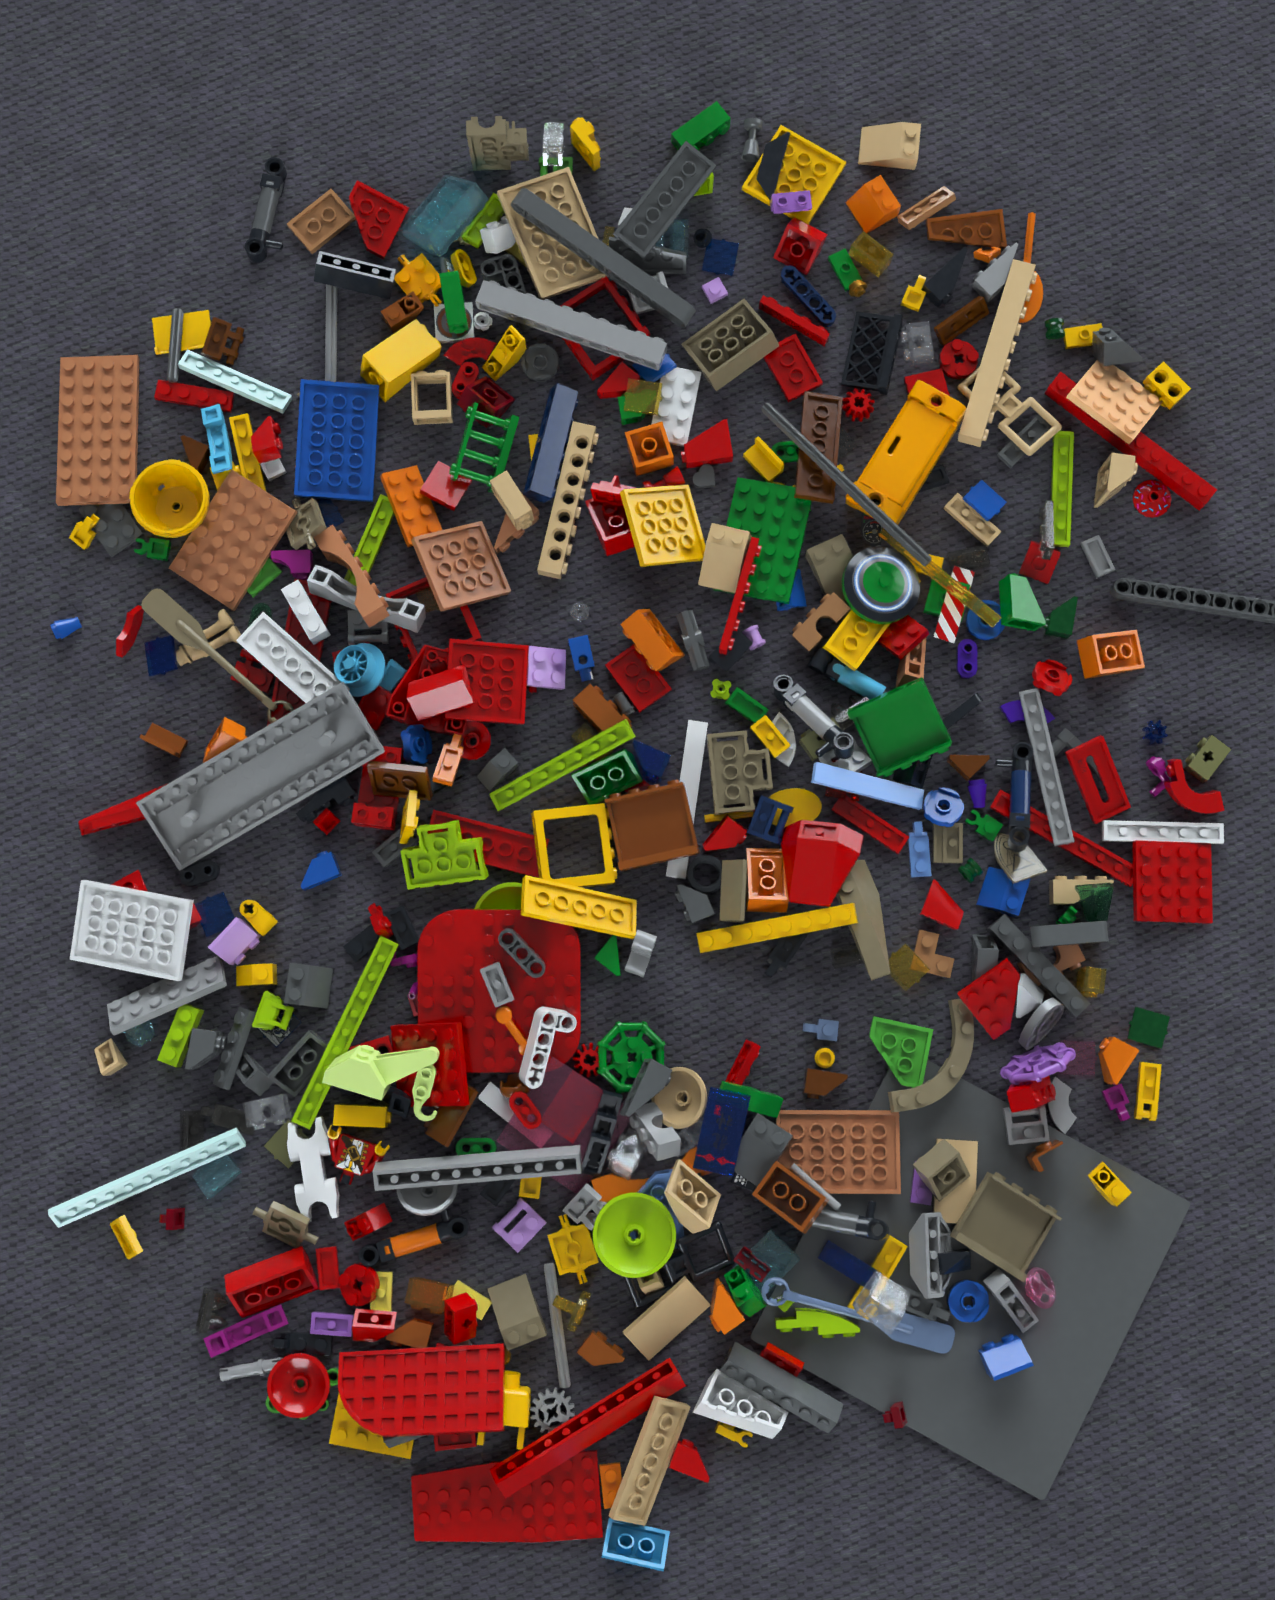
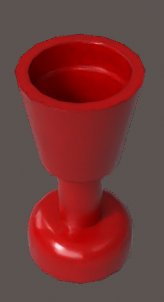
M678 466L665 474L662 480L651 484L649 481L642 482L643 488L685 484Z

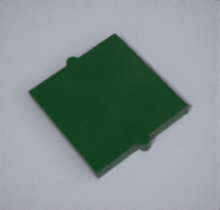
M1135 1007L1132 1021H1129L1130 1028L1127 1039L1162 1049L1165 1035L1168 1034L1166 1030L1170 1017Z

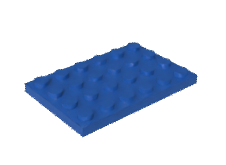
M301 379L294 497L373 502L379 385Z

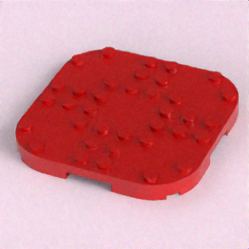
M453 909L433 918L423 929L418 942V1024L461 1022L466 1073L520 1072L523 1055L519 1053V1044L506 1025L497 1021L496 1010L500 1006L495 1008L480 972V969L500 962L515 1000L501 1006H508L511 1009V1020L524 1039H528L534 1013L539 1007L564 1010L576 1018L577 1025L572 1032L555 1031L545 1072L555 1070L568 1062L574 1055L581 1036V945L576 929L569 925L522 916L521 909ZM506 928L515 930L544 960L546 969L541 977L533 978L528 975L499 944L498 937L502 930ZM504 933L502 937L503 941L508 944L512 943L514 939L510 933ZM525 948L517 949L518 957H527L528 952ZM535 962L531 964V970L534 973H539L542 971V966ZM549 1014L544 1016L543 1022L548 1020ZM567 1017L563 1019L562 1025L567 1023ZM544 1034L538 1037V1042L544 1038ZM536 1054L533 1057V1061H536L538 1059L539 1054Z

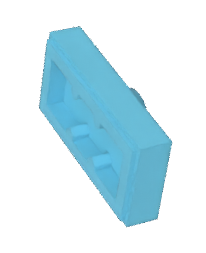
M390 659L385 667L383 679L378 686L392 693L407 670L393 659Z

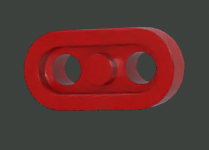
M465 362L461 365L451 386L452 393L457 399H460L466 386L477 381L479 369L475 363ZM472 369V372L466 373V370ZM459 386H464L463 390H458Z
M516 1091L512 1093L509 1098V1105L515 1115L527 1129L537 1128L542 1121L541 1113L525 1092ZM517 1098H522L523 1103L516 1104L515 1100ZM533 1114L535 1119L529 1121L527 1119L528 1115Z

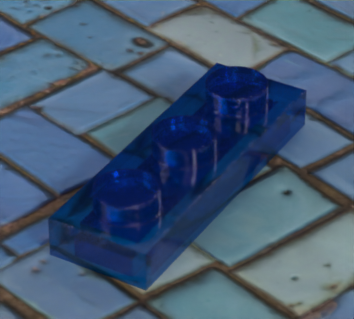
M829 1240L818 1257L821 1261L873 1292L883 1274Z

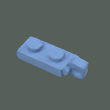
M922 821L912 823L913 832L909 833L908 839L911 878L931 877L929 837L927 832H923Z

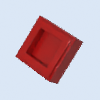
M328 808L313 821L326 835L340 822Z

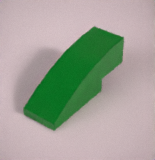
M722 1081L716 1101L778 1118L783 1098L752 1087Z

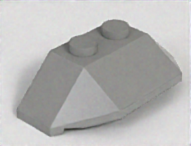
M941 1212L922 1213L909 1232L910 1276L926 1299L944 1297V1290L952 1276V1273L940 1275L938 1253L952 1251L951 1231L942 1218Z

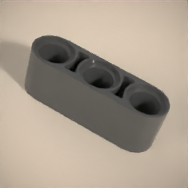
M511 928L502 930L498 937L499 944L528 975L533 978L541 977L546 969L544 960L515 930ZM504 933L513 935L512 943L508 944L503 941ZM525 948L528 952L527 957H518L517 949ZM535 962L541 964L542 971L534 973L531 970V964Z

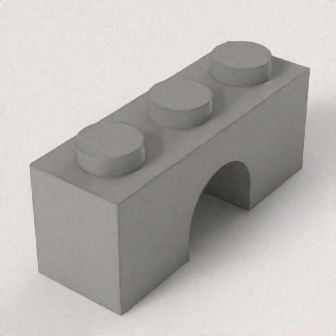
M655 1102L644 1104L630 1116L631 1127L635 1128L640 1140L644 1141L649 1153L653 1154L657 1161L679 1156L681 1138L673 1127L662 1128L663 1113Z

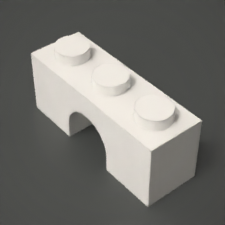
M299 580L281 589L313 645L331 635Z

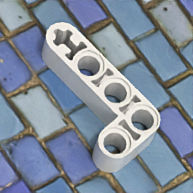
M539 1007L535 1011L519 1072L520 1081L527 1087L536 1089L542 1084L555 1031L572 1032L577 1025L576 1018L567 1011L550 1007ZM549 1014L548 1020L543 1022L544 1016ZM567 1017V1023L562 1025L563 1019ZM544 1034V1038L538 1042V1037ZM536 1054H539L538 1059L536 1061H533V1057Z

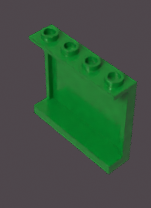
M922 677L856 705L847 712L849 719L853 720L876 768L877 777L882 775L883 777L890 776L898 768L902 770L909 768L913 765L912 762L917 760L923 762L931 758L930 755L936 752L942 754L948 751L952 744L948 731Z

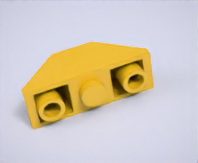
M512 325L509 326L482 367L494 381H497L520 360L527 349L525 338Z

